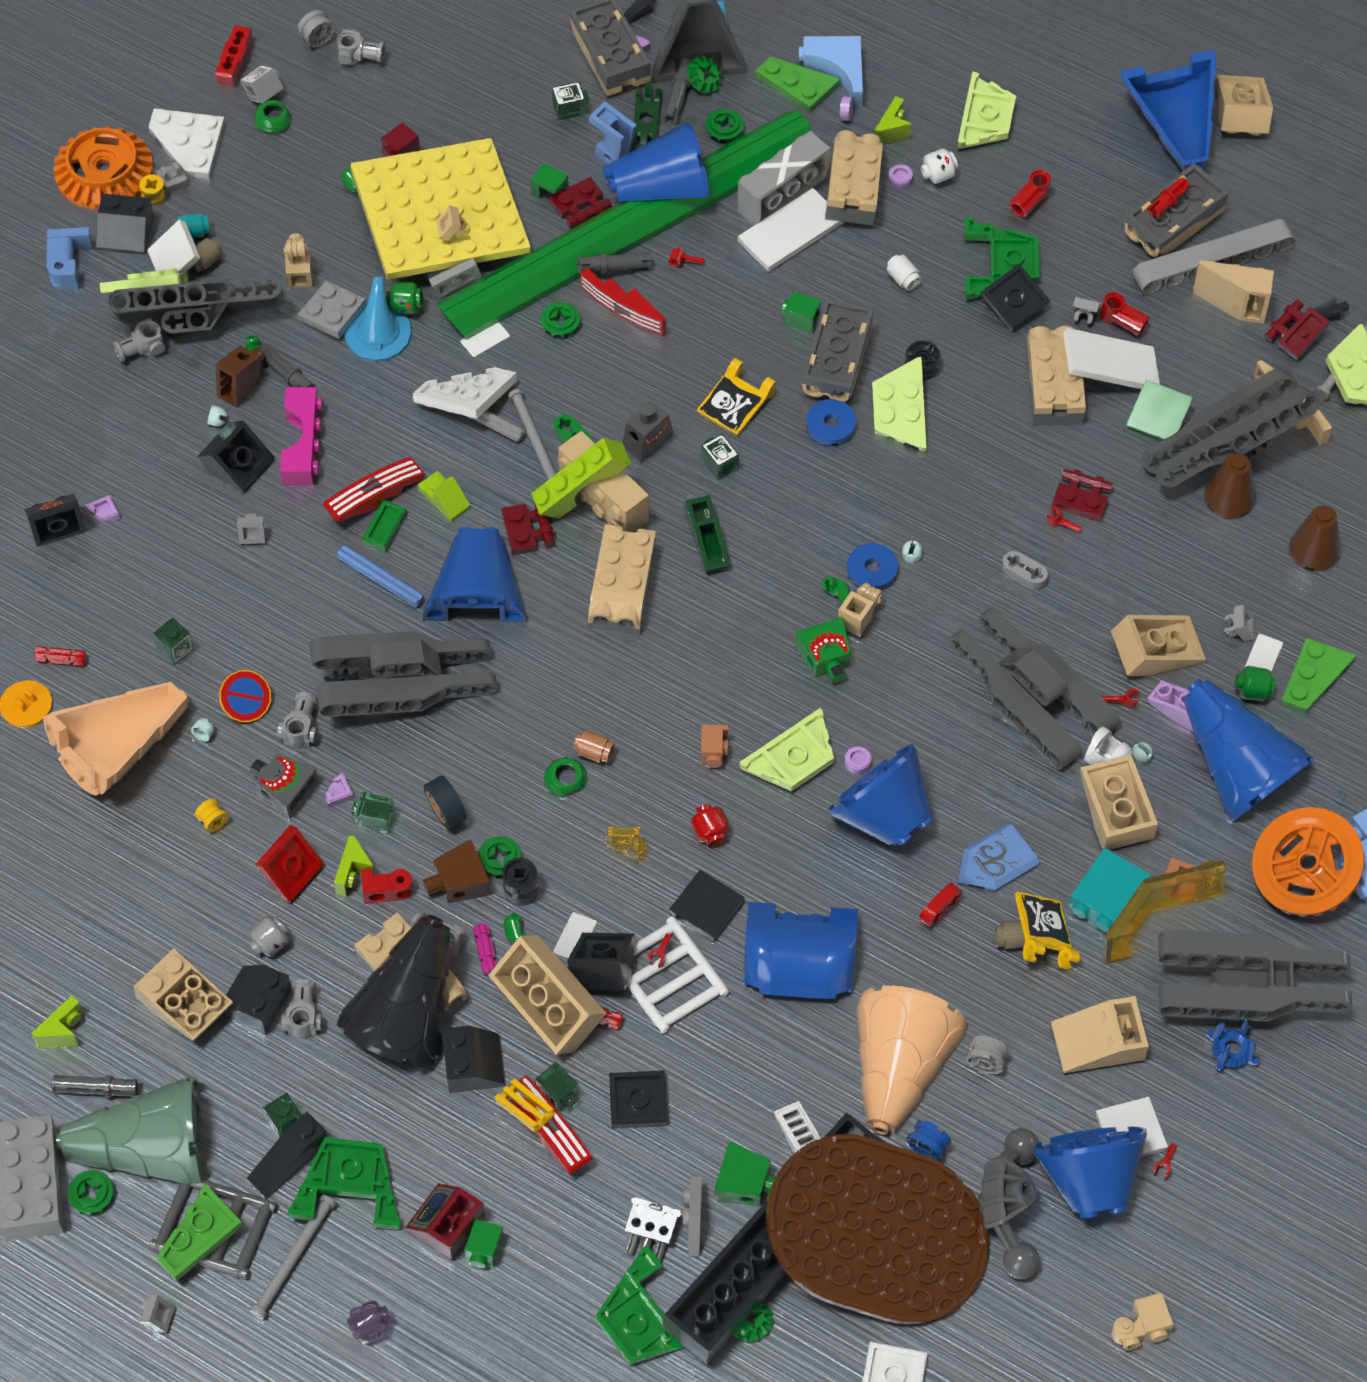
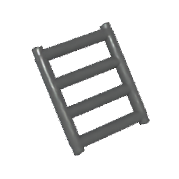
M202 1178L201 1183L197 1184L178 1182L180 1185L156 1239L151 1240L149 1248L157 1252L161 1251L171 1235L190 1188L200 1190L204 1183H206L217 1196L233 1200L230 1210L237 1217H239L244 1204L258 1208L259 1211L237 1264L220 1260L228 1243V1238L213 1250L210 1256L207 1255L201 1260L198 1265L247 1279L249 1276V1269L247 1267L270 1212H275L278 1204Z

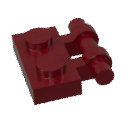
M591 177L549 197V203L561 219L571 216L565 219L568 227L576 224L580 225L586 219L612 207L611 201L608 198L600 202L603 199V192Z
M1298 299L1292 305H1287L1283 310L1284 314L1277 321L1274 320L1269 325V330L1264 335L1269 341H1272L1276 336L1282 337L1278 341V347L1295 360H1298L1329 326V320L1311 307L1304 314L1300 312L1304 304ZM1291 320H1295L1296 323L1290 329L1285 327Z
M1064 469L1061 478L1069 480L1070 484L1067 485L1059 482L1052 507H1058L1063 512L1101 522L1108 502V496L1100 494V491L1111 492L1113 483L1105 481L1100 476L1094 478L1084 475L1082 471L1076 469L1074 471ZM1083 484L1093 488L1092 491L1078 488V485Z
M535 502V510L529 512L526 503L501 508L512 556L537 551L536 542L543 541L545 547L554 545L553 537L555 533L553 527L549 524V517L539 514ZM539 522V530L533 531L531 523Z

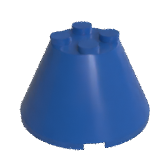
M913 744L903 747L896 752L897 755L889 761L885 759L837 798L840 801L837 807H834L832 804L828 808L829 814L888 845L893 844L894 846L897 844L900 846L912 837L910 832L918 827L921 829L926 826L933 818L930 816L931 808L917 750Z
M1128 1126V1131L1116 1132V1127H1106L1051 1137V1144L1042 1146V1141L1033 1145V1153L1071 1210L1080 1214L1081 1218L1098 1216L1097 1211L1109 1210V1213H1120L1126 1211V1204L1129 1203L1147 1139V1130L1143 1127Z

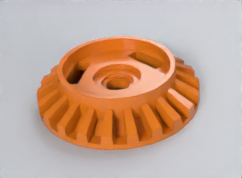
M105 126V128L94 127L86 132L81 131L76 138L71 137L68 139L67 145L61 146L59 156L55 157L53 172L57 187L66 199L80 207L98 210L102 193L139 197L141 195L139 186L141 179L144 176L152 175L154 168L150 149L147 148L142 138L138 139L133 132L126 133L124 128L119 127L116 130L112 129L111 126ZM103 163L110 165L106 170L97 169ZM73 164H80L85 177H80L74 172Z
M1316 807L1299 808L1277 817L1261 833L1253 851L1252 871L1259 890L1274 907L1283 910L1287 914H1296L1300 917H1306L1307 915L1320 916L1323 912L1336 910L1337 906L1342 902L1346 903L1350 899L1349 896L1352 892L1358 889L1360 878L1364 875L1365 854L1362 841L1346 819L1327 809ZM1302 837L1303 840L1284 857L1281 855L1291 842ZM1337 845L1341 846L1344 857L1343 869L1336 870L1331 847ZM1307 856L1316 858V864L1311 869H1305L1301 865L1302 860ZM1290 885L1314 890V895L1301 896L1289 892Z

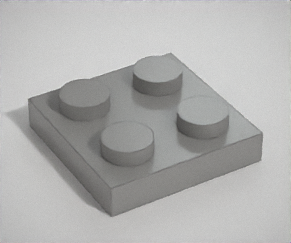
M325 281L298 313V319L300 322L340 339L366 307V298Z

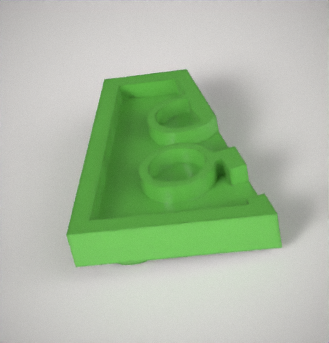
M1306 638L1280 706L1306 714L1324 695L1327 688L1355 661L1356 655Z
M206 1183L200 1189V1194L193 1205L191 1204L185 1212L186 1216L178 1228L174 1229L156 1257L157 1262L175 1282L243 1226L241 1220Z

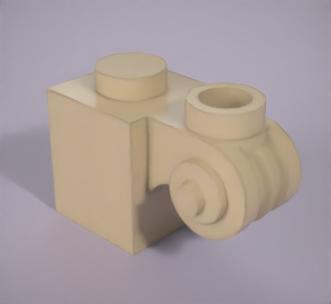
M291 234L283 248L288 289L313 287L310 248L306 246V242H304L301 234Z
M864 583L858 588L856 593L853 591L849 593L838 610V618L842 617L846 631L858 637L863 634L873 619V610L882 601V590Z
M1162 1292L1134 1300L1131 1312L1135 1322L1133 1323L1129 1318L1120 1317L1114 1322L1111 1332L1114 1342L1122 1345L1124 1350H1132L1141 1345L1140 1341L1152 1340L1153 1343L1168 1338L1174 1324Z

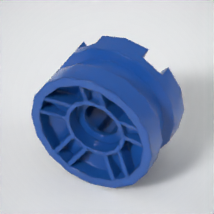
M918 1120L914 1126V1132L909 1133L906 1138V1144L913 1152L940 1161L943 1156V1150L949 1147L951 1139L945 1131L941 1134L937 1130L939 1126L926 1120L922 1123L921 1120Z

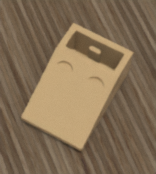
M1199 260L1193 293L1240 321L1264 324L1271 297L1274 270Z
M174 948L134 985L135 997L145 1007L193 1042L233 1004V1001Z
M1135 996L1108 1000L1051 1021L1063 1074L1142 1061L1146 1058L1149 1046Z

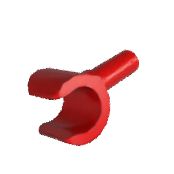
M675 248L670 254L668 263L674 267H679L682 261L703 264L704 258L689 256L681 248Z
M1058 507L1050 508V513L1054 517L1046 515L1049 526L1058 527L1062 525L1078 533L1080 532L1082 527L1063 518Z
M1129 689L1125 695L1101 696L1106 702L1123 703L1127 709H1133L1139 703V700L1131 699L1139 695L1137 689Z
M669 933L665 934L657 950L649 952L647 957L649 964L654 957H660L661 960L658 963V968L664 966L665 949L672 937Z
M1170 1143L1163 1159L1156 1162L1153 1169L1154 1175L1157 1168L1164 1167L1167 1170L1164 1179L1169 1177L1171 1171L1169 1164L1177 1147L1176 1144Z

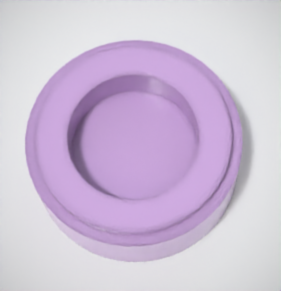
M844 96L840 103V119L851 121L853 97Z
M895 165L889 170L888 181L891 186L897 189H904L911 185L913 172L908 166Z
M860 746L850 748L845 754V767L847 770L854 774H862L868 771L872 759L870 752Z

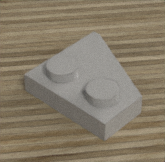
M691 1176L690 1188L684 1189V1205H689V1207L683 1208V1225H689L688 1257H699L702 1177Z

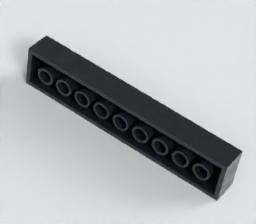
M847 1112L825 1135V1137H830L837 1134H853L884 1142ZM767 1201L663 1316L662 1328L706 1364L787 1274L778 1262L769 1241L766 1226Z

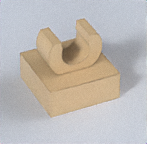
M449 205L437 219L439 237L442 240L449 241L453 235L462 237L467 232L466 228L461 227L465 222V218L459 216L457 207Z

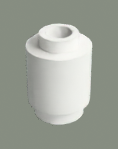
M895 255L888 261L886 271L902 289L905 288L907 291H911L920 284L922 280L920 271L905 255Z

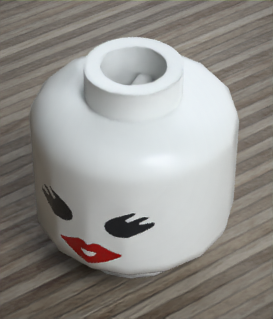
M943 148L926 154L920 169L925 179L929 178L932 183L937 184L953 178L955 170L958 169V164L953 152H948Z

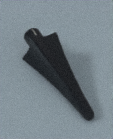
M635 0L623 14L628 24L653 12L651 5L657 0Z
M1333 298L1314 310L1327 320L1334 321L1341 320L1340 313L1348 311L1349 306L1347 301L1337 303L1336 298ZM1291 320L1285 327H1292L1296 321Z

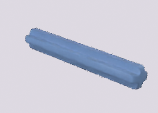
M343 545L338 550L337 554L340 560L412 606L419 607L423 602L424 595L347 545Z

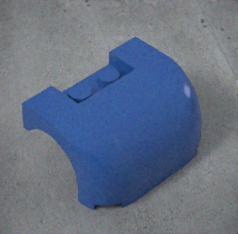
M749 902L743 974L745 986L751 985L759 988L760 994L836 999V994L852 992L858 909L831 907L830 916H822L820 914L800 915L792 912L775 913L776 904Z

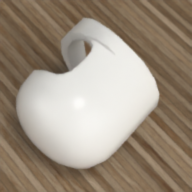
M1101 727L1095 733L1084 761L1092 765L1132 755V751L1127 743L1119 742L1111 735L1112 732Z

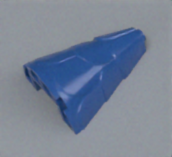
M1214 49L1190 55L1189 66L1146 75L1144 66L1120 71L1125 88L1139 105L1145 118L1159 134L1162 144L1183 171L1193 163L1204 171L1208 164L1213 125L1211 114L1217 59Z
M1198 679L1187 688L1190 693L1183 698L1196 740L1201 744L1210 775L1213 776L1224 810L1232 822L1314 761V758L1304 748L1276 730L1272 724L1248 710L1246 704L1208 680L1202 682Z

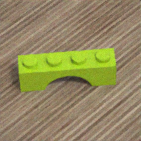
M607 438L600 439L532 492L531 495L539 514L560 519L577 506L574 498L582 488L601 479L613 478L629 466L631 461L623 443Z

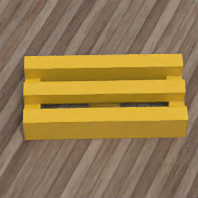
M514 1078L510 1082V1087L505 1086L502 1089L503 1093L501 1095L498 1093L495 1096L496 1103L536 1133L555 1115L554 1109ZM515 1091H517L519 1094H521L524 1098H526L528 1101H530L533 1105H535L537 1108H539V1109H540L542 1112H544L545 1114L543 1115L540 1111H538V1110H537L536 1108H534L531 1104H529L527 1101H525L522 1097H520L518 1094H516ZM510 1097L512 1100L518 1103L523 1109H525L527 1112H529L535 1118H537L538 1121H533L530 1117L524 1114L521 1110H519L516 1106L510 1103L507 1099Z

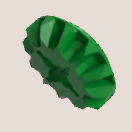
M704 55L694 58L687 68V76L691 85L703 93H712L717 90L723 83L721 81L723 73L719 70L720 65H716L713 62V58L708 59ZM707 68L709 77L704 80L703 71Z
M716 110L706 120V131L709 132L710 138L716 137L718 142L721 139H726L729 142L731 138L737 139L739 134L743 133V118L733 110ZM728 121L729 127H726L725 130H721V126H724V124H726V122Z
M556 302L550 304L541 314V324L544 331L550 332L552 336L557 334L564 337L565 334H573L574 330L579 328V311L569 303ZM558 314H561L564 320L563 325H560L557 321L559 318Z
M496 836L486 840L481 845L478 856L485 872L491 873L496 877L497 875H502L503 867L508 861L521 857V850L514 840L504 836ZM496 849H498L502 856H505L503 864L495 859Z
M96 1170L84 1171L75 1176L70 1182L67 1192L68 1200L77 1212L87 1213L88 1215L97 1211L102 1212L104 1207L110 1205L112 1195L114 1194L110 1178ZM88 1184L89 1188H91L93 1191L98 1189V1191L95 1192V1201L91 1199L89 1196H86L87 1188L85 1185Z
M762 1301L751 1314L758 1316L754 1320V1328L746 1320L733 1334L736 1338L746 1342H754L764 1338L769 1333L773 1317L772 1310L769 1309L765 1301Z

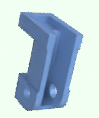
M604 101L589 116V122L605 133L604 138L596 145L595 156L610 164L621 158L622 153L626 155L631 152L636 124Z
M89 227L47 230L46 266L50 274L51 285L58 290L79 289V273L74 259V251L92 250V238Z

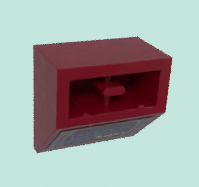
M438 1183L407 1224L405 1230L452 1260L468 1239L475 1219L482 1220L485 1216L484 1204L481 1200L460 1187Z

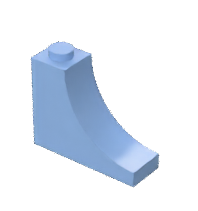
M804 36L803 46H799V61H803V67L840 78V84L846 89L849 96L853 97V107H862L863 86L860 36Z

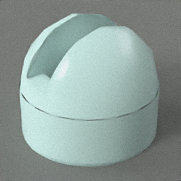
M212 405L207 424L216 427L225 424L226 422L220 420L221 415L227 417L226 411L221 407Z
M910 540L904 544L902 557L906 562L916 563L922 558L923 549L919 542ZM910 548H915L913 554H909Z
M207 718L198 719L191 728L192 734L197 739L205 742L211 738L215 730L213 722L210 724Z
M1139 742L1132 748L1134 763L1143 766L1151 762L1153 756L1152 747L1146 742Z

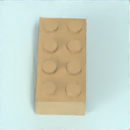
M582 431L558 447L559 471L595 444ZM623 470L613 478L601 479L585 486L576 494L582 502L586 501L592 507L594 513L599 518L603 517L609 525L622 526L623 531L636 533L638 529H642L649 524V495Z
M539 935L520 936L488 975L556 1055L574 1053L607 1014Z

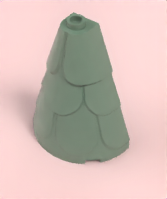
M188 1077L169 1083L148 1093L139 1094L111 1108H101L60 1128V1133L55 1134L57 1150H62L66 1161L109 1171L116 1169L145 1177L152 1176L186 1184L201 1183V1157L196 1144V1109L200 1108L198 1079L196 1077Z

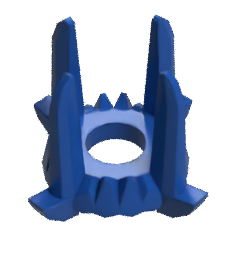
M1247 1018L1244 1020L1240 1030H1224L1225 1024L1219 1023L1214 1032L1210 1029L1207 1031V1037L1213 1042V1055L1219 1062L1215 1068L1219 1071H1222L1225 1066L1236 1068L1246 1063L1256 1066L1260 1062V1059L1254 1057L1256 1050L1255 1042L1246 1035L1251 1027L1248 1025L1249 1020ZM1229 1041H1235L1240 1045L1241 1051L1232 1054L1230 1053L1231 1045L1228 1044L1225 1048V1044Z

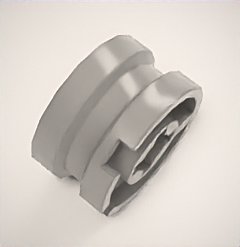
M313 10L307 13L298 25L300 35L310 47L314 48L321 47L329 42L336 30L333 22L322 10Z
M989 1036L973 1037L970 1043L971 1050L968 1051L966 1056V1063L971 1068L986 1074L994 1075L1003 1072L1004 1060L1009 1052L1007 1045Z

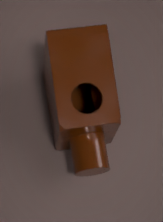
M238 346L215 365L217 398L236 408L242 403L260 381V363L265 359V354L261 349L255 347L250 351L242 346Z
M468 840L435 858L433 861L435 875L422 880L427 895L442 890L448 903L491 894L490 881L472 840Z

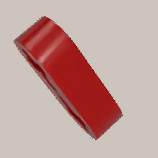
M953 882L947 884L924 907L919 915V920L928 927L934 926L958 902L963 890Z

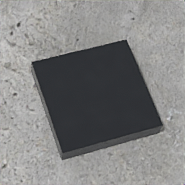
M1020 263L981 292V296L1011 332L1050 303L1049 298Z
M699 870L670 907L669 914L714 942L745 902V897L702 870Z
M665 1070L609 1073L612 1129L668 1126Z

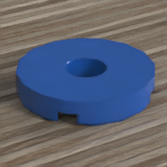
M826 399L817 402L809 409L806 415V427L810 437L818 443L824 445L842 444L854 434L856 415L853 409L846 403L839 400ZM832 419L835 420L837 424L834 426H828L825 424V421Z
M877 543L863 544L856 547L849 554L846 566L847 575L857 587L858 585L861 587L864 583H868L872 587L874 586L876 589L882 590L889 587L897 576L898 561L893 551L884 545ZM876 564L879 569L869 571L866 569V565Z

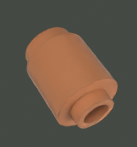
M584 730L583 734L578 733L573 748L577 749L576 754L599 763L602 761L608 763L613 754L615 743L611 742L608 737Z

